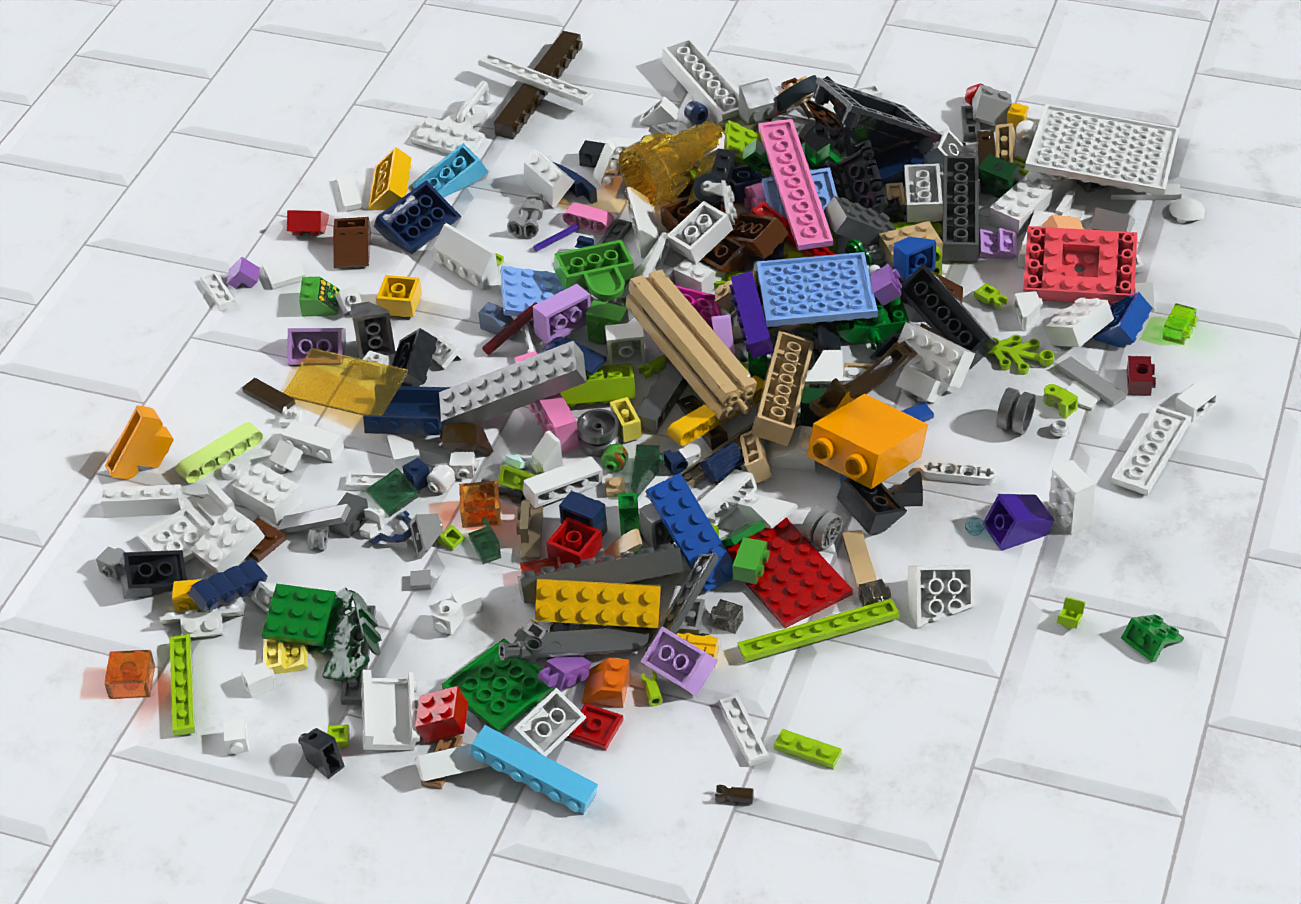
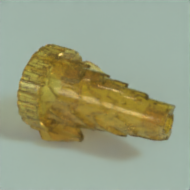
M707 120L699 126L694 125L674 135L667 132L643 136L641 141L635 142L619 154L618 165L626 186L632 187L648 197L650 204H653V206L664 201L674 202L685 190L687 184L691 182L690 177L683 176V174L691 170L695 163L705 157L706 153L719 146V139L722 138L723 129L721 125H716L714 122Z

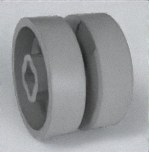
M817 505L807 514L801 528V535L803 538L827 549L838 538L842 529L843 519L841 516Z

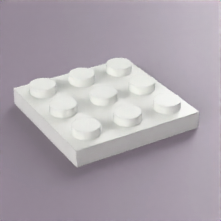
M187 506L140 532L137 536L139 541L149 551L183 550L184 563L195 557L190 549L202 538L209 528Z

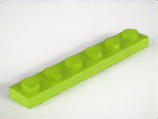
M190 634L169 637L172 727L174 736L195 733L192 648Z

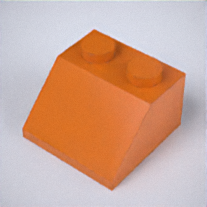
M607 658L589 669L582 704L623 708L630 680L629 660Z

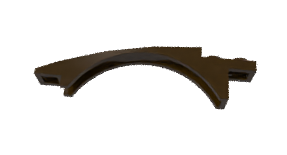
M905 341L900 344L898 342L894 343L873 366L853 381L841 385L837 378L833 379L823 396L812 401L809 408L820 419L824 418L861 395L870 393L906 365L918 353Z

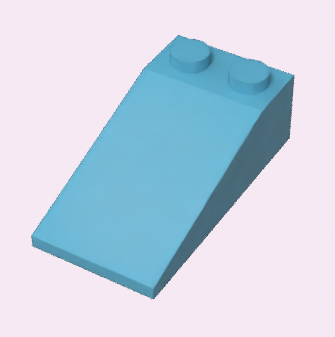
M463 143L411 186L415 189L427 180L442 197H445L477 182L488 171L481 160Z

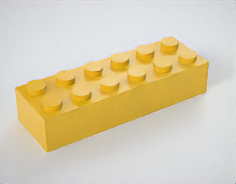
M537 579L535 621L658 628L661 587L658 585Z

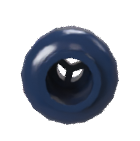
M698 101L689 102L684 109V116L693 124H702L708 118L707 107Z

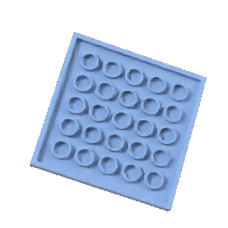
M864 252L757 262V272L767 327L878 317Z

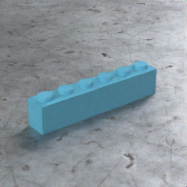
M484 725L471 745V755L477 761L489 764L496 771L506 773L513 780L523 782L530 786L532 790L547 795L551 800L566 805L574 812L584 815L596 796L597 783Z

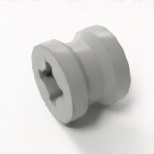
M310 529L307 538L308 548L314 549L319 547L320 550H325L328 543L327 530L317 532L314 529Z

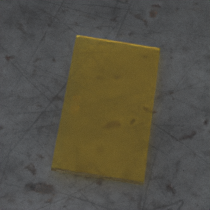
M311 348L283 393L295 400L362 416H382L409 371Z

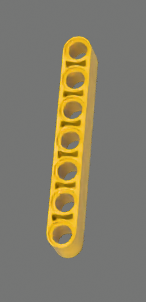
M756 375L751 377L757 382L755 394L752 396V406L759 402L764 380ZM704 404L672 423L667 429V436L679 445L685 446L706 432L716 428L717 425H721L738 415V413L735 412L730 418L718 420L715 412Z

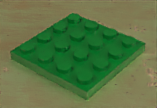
M505 638L442 683L443 690L458 686L468 701L467 710L488 727L498 732L503 731L556 689L553 686L548 687L546 683L538 680V674L543 670L538 664H529L517 658H508L506 661L501 660L499 657L500 642L511 644Z

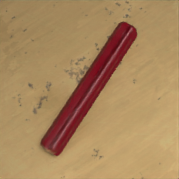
M534 302L482 347L483 351L490 355L533 318V306L538 303Z

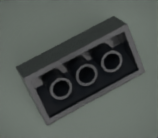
M718 148L701 158L694 183L701 175L713 173L722 180H725L727 186H729L735 167V151ZM709 184L703 187V193L705 195L710 193L704 191V188H708ZM693 187L687 203L688 209H696L701 204L694 195ZM720 201L711 206L722 211L724 202Z

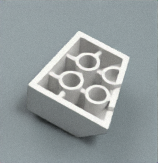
M974 565L908 566V607L916 628L975 606Z

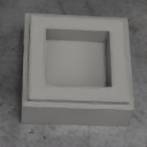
M431 570L411 571V590L431 589Z

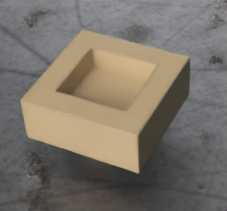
M624 477L605 478L607 498L618 497V494L626 493Z

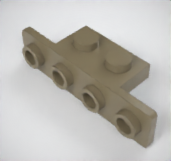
M529 500L521 501V509L517 510V518L520 523L516 524L517 535L521 537L520 557L521 560H539L541 558L543 506L534 508Z

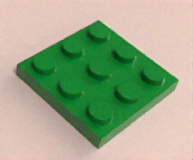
M276 583L263 627L262 639L322 647L335 603L336 591Z

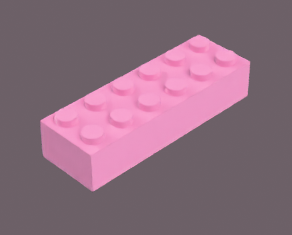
M534 351L515 357V363L535 356L537 352ZM561 393L528 404L530 412L535 414L537 424H541L543 435L550 431L560 440L562 454L579 448L577 421Z

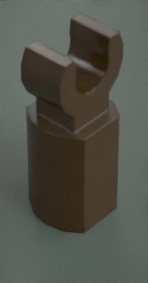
M716 785V792L723 793L720 795L715 794V802L724 803L726 801L743 804L753 803V788H727L725 785Z

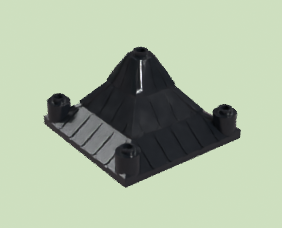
M820 77L816 80L817 87L813 95L814 102L822 106L828 104L829 101L833 104V109L844 132L843 137L847 157L860 151L861 149L856 148V145L867 140L871 141L874 152L873 159L875 160L886 151L908 145L910 142H917V151L927 155L928 152H932L935 143L939 142L942 137L939 132L904 105Z

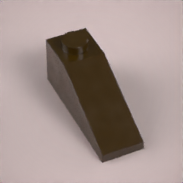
M977 131L976 154L979 166L988 154L995 156L994 131Z

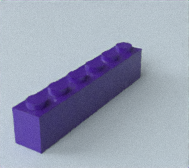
M752 271L732 276V284L729 287L731 294L734 295L732 296L734 305L737 306L735 310L740 328L742 329L743 340H747L744 341L746 351L751 352L752 358L773 353L772 342Z

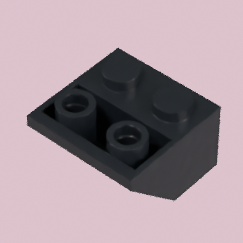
M817 322V325H813V335L817 336V338L813 339L814 350H817L814 352L816 363L823 350H841L839 333H837L835 327L828 322Z

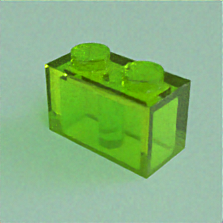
M1175 303L1164 325L1162 339L1184 345L1187 338H1191L1192 327H1196L1198 323L1197 309Z

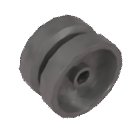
M1008 387L999 404L996 426L1006 430L1012 426L1013 432L1025 434L1033 417L1036 403L1035 394L1023 392L1020 395L1019 390Z
M592 409L583 413L578 418L579 447L585 454L601 457L608 445L620 444L619 422L613 412L606 409Z

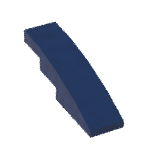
M553 162L574 180L569 190L577 198L583 195L591 204L597 202L596 187L576 172Z

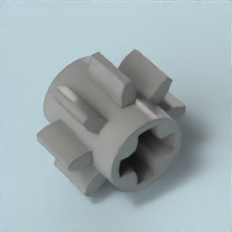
M877 244L867 247V253L872 261L871 265H882V261L885 260L883 248H878Z

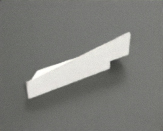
M663 232L633 275V278L641 275L647 278L649 273L660 270L671 247L667 237L669 233ZM629 283L624 288L623 294L619 297V299L625 302L627 295L631 294L628 290Z

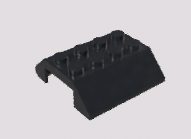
M863 141L856 145V148L861 150L838 163L827 161L815 168L817 170L830 167L839 198H846L854 204L859 203L867 209L872 208L880 214L885 213L888 203L885 192L881 191L883 185L876 160L873 159L874 152L871 141Z

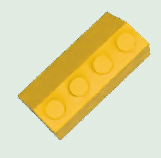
M397 147L375 166L368 205L369 210H386L406 195L412 158Z

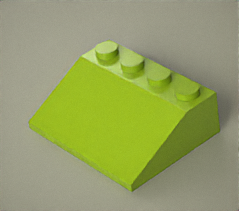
M632 363L603 365L592 376H586V383L560 392L568 407L576 406L578 403L593 405L595 402L601 401L608 404L613 400L625 397L632 401V399H636Z

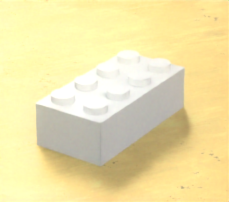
M939 164L904 165L907 222L943 221Z
M906 322L897 342L900 344L905 341L918 353L907 365L949 386L961 388L975 353L918 325Z

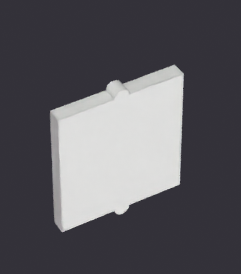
M1075 380L1069 387H1066V390L1078 396V406L1092 411L1095 405L1100 403L1099 396Z

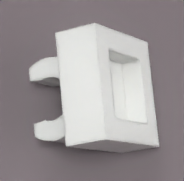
M284 407L279 422L280 427L287 428L292 420L301 422L302 410H297L296 407H293V410H289L287 407Z

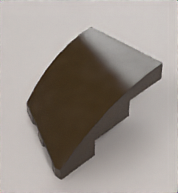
M454 423L441 428L440 438L442 441L439 443V446L451 453L456 448L465 452L478 450L487 456L494 452L483 427L479 425Z

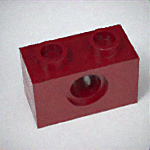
M1128 356V395L1151 396L1152 388L1156 387V377H1152L1155 374V364H1151V356Z

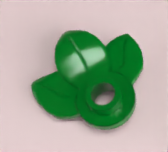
M850 239L845 248L846 254L864 252L867 265L871 264V257L863 249L862 243L859 240Z

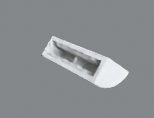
M735 469L698 502L711 524L717 526L738 507V503L747 494L754 493L757 490L753 474Z
M472 744L419 755L415 758L417 770L422 781L490 767V765L477 761L471 755Z

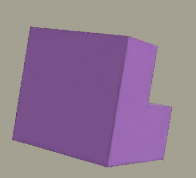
M241 257L229 269L227 284L235 289L241 283L252 288L258 282L260 267Z

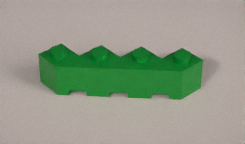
M758 139L744 147L743 161L754 171H761L762 169L772 170L765 147ZM806 142L801 144L809 170H816V167L827 161L834 163L841 161V154L830 143L818 152L812 149Z

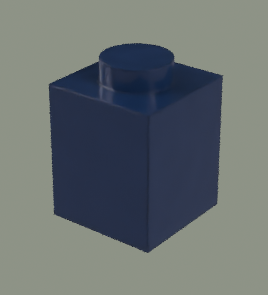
M416 458L402 466L405 483L415 493L428 486L427 475L430 471L423 461Z

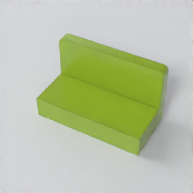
M502 465L497 484L512 489H519L523 492L524 480L537 474L512 466Z

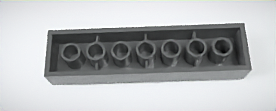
M944 156L942 261H978V156Z
M666 543L659 545L660 549L645 547L641 548L639 553L632 551L621 552L619 557H614L612 554L604 555L598 561L592 558L580 560L581 564L578 565L569 562L561 564V568L557 569L553 566L543 567L541 572L537 573L533 570L521 572L522 576H517L521 600L524 603L536 601L537 579L628 583L684 572L680 548L674 546V544Z

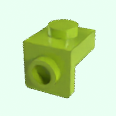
M1066 597L1063 609L1058 615L1057 623L1068 629H1077L1082 621L1086 602Z

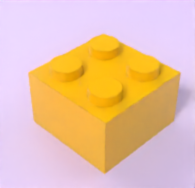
M385 275L376 297L377 305L389 310V315L414 317L422 296L420 278Z

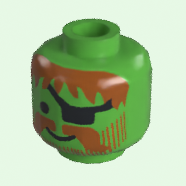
M610 444L606 447L601 457V463L608 471L620 472L629 458L628 452L621 444Z

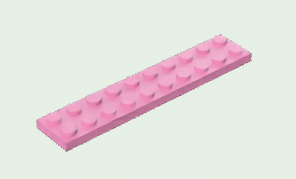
M793 119L759 123L758 129L797 249L805 250L833 246V238Z

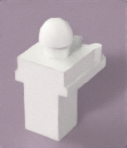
M368 507L364 510L366 522L359 529L362 537L371 539L378 530L383 529L385 525L383 518L385 512L383 509L377 510Z

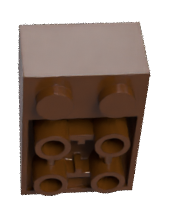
M369 217L334 219V268L369 266L371 246Z

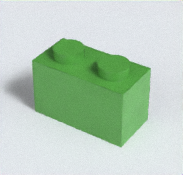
M743 537L732 566L733 580L757 584L759 576L762 577L764 573V562L769 560L770 551L767 550L766 541Z

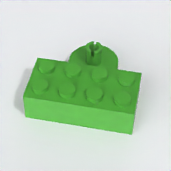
M622 240L554 254V271L564 290L578 284L583 289L588 288L594 297L603 302L619 298L624 292V280L633 278L634 262Z

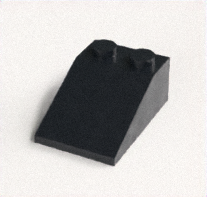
M816 123L808 130L803 138L804 142L816 152L829 143L840 154L845 150L843 133Z
M183 550L123 552L119 561L124 599L145 598L173 591L174 581L187 580Z

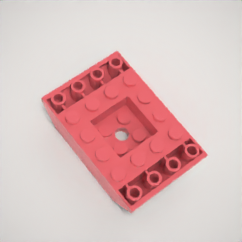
M1028 226L1023 291H1037L1038 297L1042 298V301L1075 303V300L1079 298H1098L1099 300H1108L1109 305L1133 295L1135 290L1137 232ZM1082 267L1084 271L1079 273L1075 271V268Z

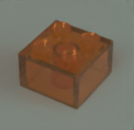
M498 480L459 484L462 528L501 525Z
M151 650L110 651L104 681L109 699L145 698L151 696L155 671Z

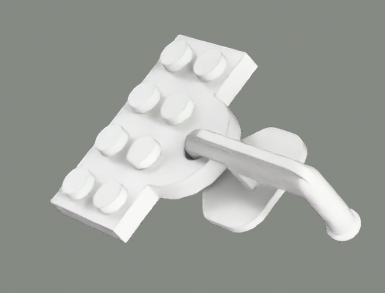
M484 80L481 81L467 101L460 105L454 114L446 117L443 121L428 117L411 138L412 143L445 154H450L464 143L475 153L485 140V134L474 131L473 127L482 124L488 116L486 109L475 105L482 96L484 104L492 102L488 83Z

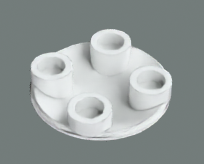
M1190 198L1177 199L1169 207L1172 216L1181 224L1187 221H1200L1205 213L1203 204Z

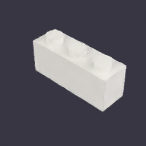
M292 420L281 434L284 442L304 451V455L331 463L336 460L344 449L341 434L296 420Z

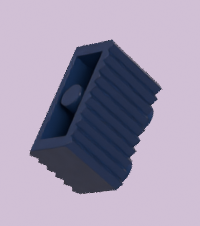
M735 442L724 446L699 462L710 483L715 481L720 483L727 477L728 473L735 469L741 470V465L745 463L744 457Z

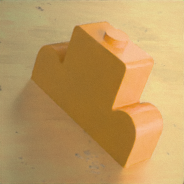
M137 405L105 464L111 477L131 479L138 473V465L158 468L169 452L174 439L167 427L163 426L161 419L153 408Z

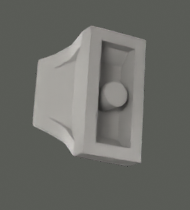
M705 599L695 600L679 628L680 634H711L714 617L706 609Z

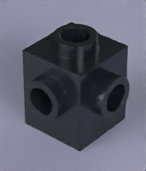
M898 198L887 200L888 206L884 214L890 218L889 221L892 223L905 222L904 215H906L904 204L901 205Z

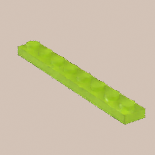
M891 598L737 642L738 650L744 662H748L898 619L899 611Z

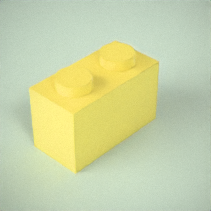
M628 397L610 402V411L618 418L619 434L623 442L641 438V421Z

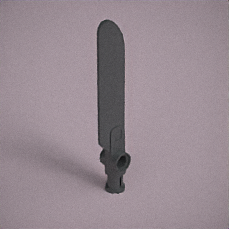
M648 627L548 632L541 639L531 635L526 637L525 640L512 644L500 642L499 657L503 661H506L508 658H517L518 660L533 664L537 662L538 658L632 652L648 645L653 637V632Z

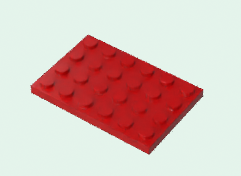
M787 517L774 528L764 527L761 531L748 537L750 539L766 541L767 550L770 551L768 562H764V573L762 577L759 576L757 584L744 583L784 628L853 595V589L811 543L802 537L799 530ZM741 542L725 547L733 562Z

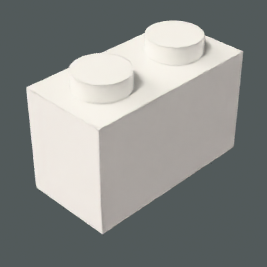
M1200 379L1176 397L1175 412L1191 416V422H1194L1217 404L1219 390Z

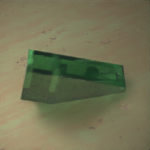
M660 445L636 446L631 490L632 493L637 492V497L659 473L660 465H663L664 457L663 453H660Z

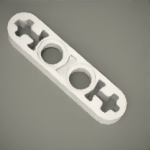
M931 460L924 461L921 464V475L928 480L986 486L993 485L997 480V471L990 466ZM952 470L954 473L946 474L944 471ZM971 472L973 473V475L966 476L964 475V473Z

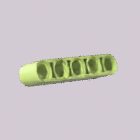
M246 422L181 460L176 466V472L188 483H194L258 445L263 439V434L252 423Z

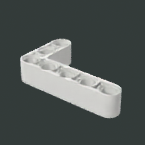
M612 137L605 143L593 176L603 188H608L614 183L623 160L675 165L681 161L682 156L664 142Z

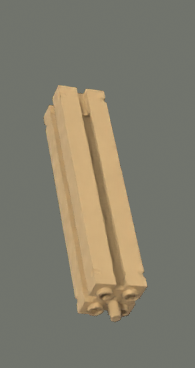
M662 269L649 273L647 278L643 275L631 278L628 288L631 294L627 295L626 308L632 312L631 314L704 403L715 412L718 420L730 418L735 412L747 414L752 407V396L755 394L757 382L754 378L750 377V373L673 282L665 276Z

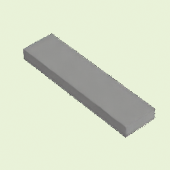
M1071 356L1060 362L1057 366L1059 371L1092 391L1112 407L1126 399V393Z
M348 504L286 515L283 517L278 530L287 534L345 523L351 508Z

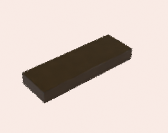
M255 377L242 387L243 393L282 413L284 407L290 409L296 404L294 398Z

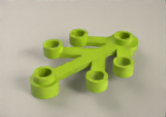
M1012 335L1010 338L1001 341L992 337L998 344L988 353L995 355L1000 362L999 367L1001 370H1009L1011 368L1010 359L1005 358L1003 353L1008 354L1018 366L1017 372L1022 375L1029 372V365L1021 357L1039 361L1044 367H1049L1054 363L1055 355L1050 350H1043L1040 354L1024 351L1027 349L1031 351L1038 350L1040 342L1037 339H1030L1028 342L1021 344L1022 338L1020 335Z

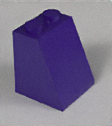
M998 494L982 525L999 549L1006 550L1047 536L1055 520L1037 495Z

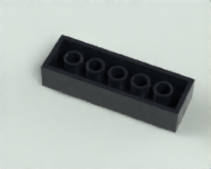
M922 264L901 284V295L931 329L953 343L975 353L969 369L976 365L998 344L925 264Z

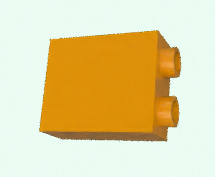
M863 394L813 423L807 457L872 489L921 458L929 424Z

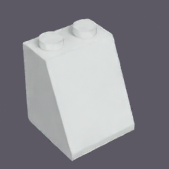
M823 350L805 379V387L827 389L835 378L839 380L841 385H844L842 350Z

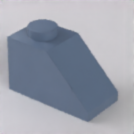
M490 302L478 312L480 329L496 335L514 320L511 316L504 315L503 307ZM516 333L509 338V340H511L516 335Z

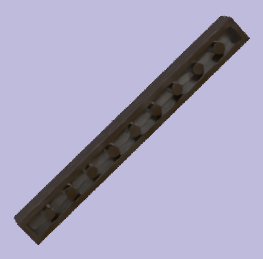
M562 31L534 70L559 79L564 70L568 68L570 62L575 59L576 54L582 49L581 34ZM523 83L494 121L495 135L514 139L549 92Z

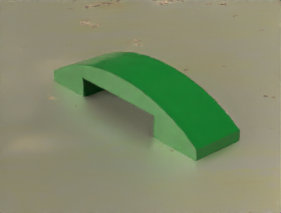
M637 492L618 494L621 536L633 529H638L641 537Z

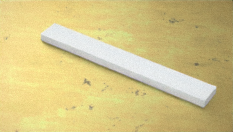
M490 53L485 54L478 60V66L581 105L586 104L593 97V92Z

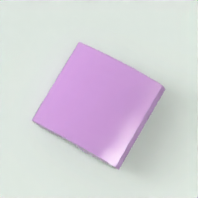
M999 228L996 233L980 229L979 257L1008 259L1017 256L1016 231Z

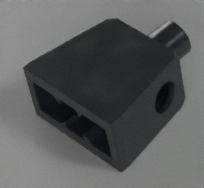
M318 728L300 735L298 742L303 749L306 760L327 779L345 767L336 739Z

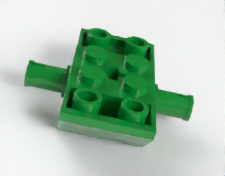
M900 298L899 305L894 306L888 303L883 306L886 310V319L884 321L876 322L871 318H860L849 321L838 320L833 323L840 337L853 345L870 343L871 348L876 350L875 344L878 349L882 342L893 332L898 334L903 329L905 323H909V319Z

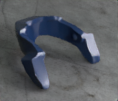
M405 510L396 516V519L402 520L407 525L408 530L402 535L395 534L392 537L379 533L372 537L369 542L372 544H377L380 541L400 543L408 540L412 535L409 524L412 519L408 517L410 514Z

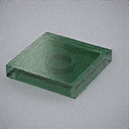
M398 468L366 489L369 496L384 510L388 517H391L420 496V492Z

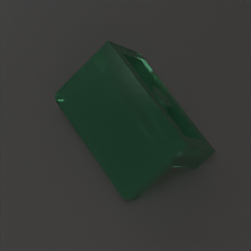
M486 517L481 518L483 528L468 533V536L482 564H486L500 559L501 551L499 540Z

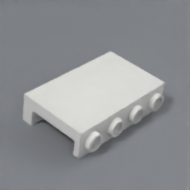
M363 670L361 679L363 749L415 750L416 742L420 741V734L415 728L417 716L415 709L418 708V696H414V692H417V680H414L413 672H409L407 679L372 678L371 670Z

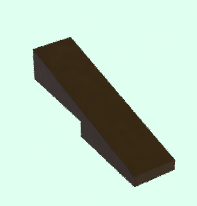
M694 395L677 400L678 406L685 415L704 405ZM717 425L716 428L701 436L712 451L728 440L727 432L720 425Z

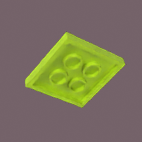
M728 120L725 124L724 149L735 151V162L747 165L743 161L744 147L755 139H758L763 144L761 135ZM762 169L759 172L768 177L771 170Z

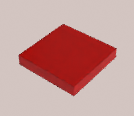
M585 703L581 712L587 718L567 738L606 751L624 720L623 715Z

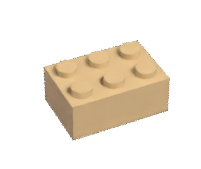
M929 221L879 234V248H883L885 261L892 268L894 243L907 237L935 240L936 246L940 248L942 254L943 242Z

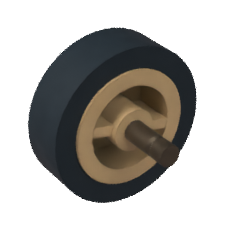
M816 75L808 78L803 76L797 80V83L788 84L778 93L779 95L776 96L778 101L777 110L780 114L801 106L808 119L814 116L806 102L813 97L816 90Z

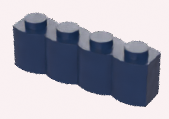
M251 559L239 566H233L224 572L212 575L208 579H202L194 583L188 595L203 612L213 611L219 605L229 604L235 598L245 597L250 592L255 591L259 581L266 582L268 575L254 559Z

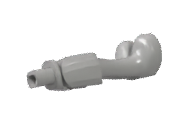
M531 193L518 210L519 219L513 218L508 221L507 229L512 235L521 238L523 229L524 235L528 239L537 235L539 225L536 221L537 219L540 220L543 215L544 201L542 194Z

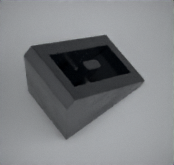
M919 471L892 491L893 496L904 507L923 506L922 475Z

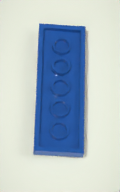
M679 473L648 488L645 491L677 547L680 548V552L691 570L701 553L716 554L719 557L702 588L704 593L706 594L733 580L732 566L734 562L682 474Z

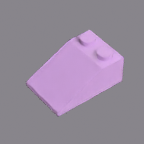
M662 626L640 662L697 696L718 660Z

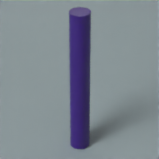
M574 224L533 246L534 251L537 252L579 230V226Z

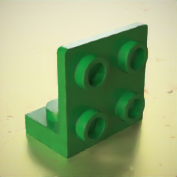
M1153 614L1132 617L1121 639L1148 660L1154 662L1158 659L1165 644L1182 642L1184 637L1179 634L1178 629L1164 623L1162 617Z

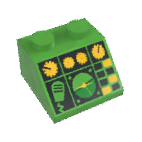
M320 276L302 277L299 296L302 317L338 315L339 303L335 294L340 292V289Z

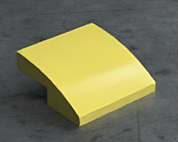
M264 639L263 662H265L268 669H273L274 674L304 670L308 668V647L306 644Z

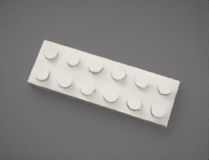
M1155 405L1113 473L1111 483L1148 496L1189 426L1191 416Z

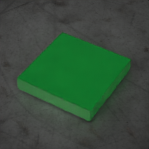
M763 521L745 524L720 538L724 547L733 546L741 542L743 537L748 538L761 531L765 525Z

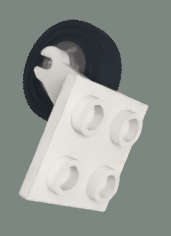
M706 173L698 177L693 186L696 199L700 203L705 201L710 205L723 201L731 225H735L734 219L737 218V213L733 206L735 200L730 185L727 186L725 180H722L713 173Z

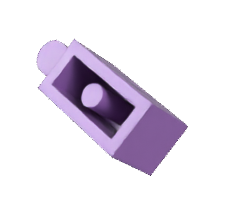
M886 264L881 269H877L874 273L870 274L873 294L882 306L901 296L900 288L902 285L899 281L900 275L895 268L892 269L889 264Z
M581 655L554 657L546 661L544 669L538 674V680L546 683L548 687L553 686L559 691L585 681L589 676L591 662Z

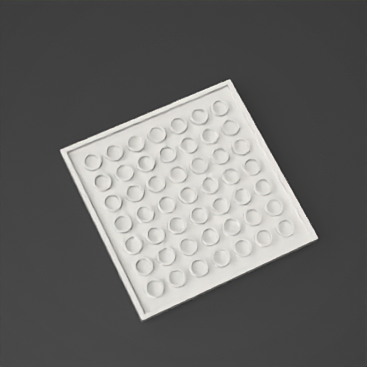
M1045 104L1024 170H1029L1032 173H1046L1049 176H1062L1065 179H1078L1086 183L1094 182L1102 186H1115L1118 189L1126 188L1132 189L1135 192H1148L1156 196L1164 195L1180 128Z

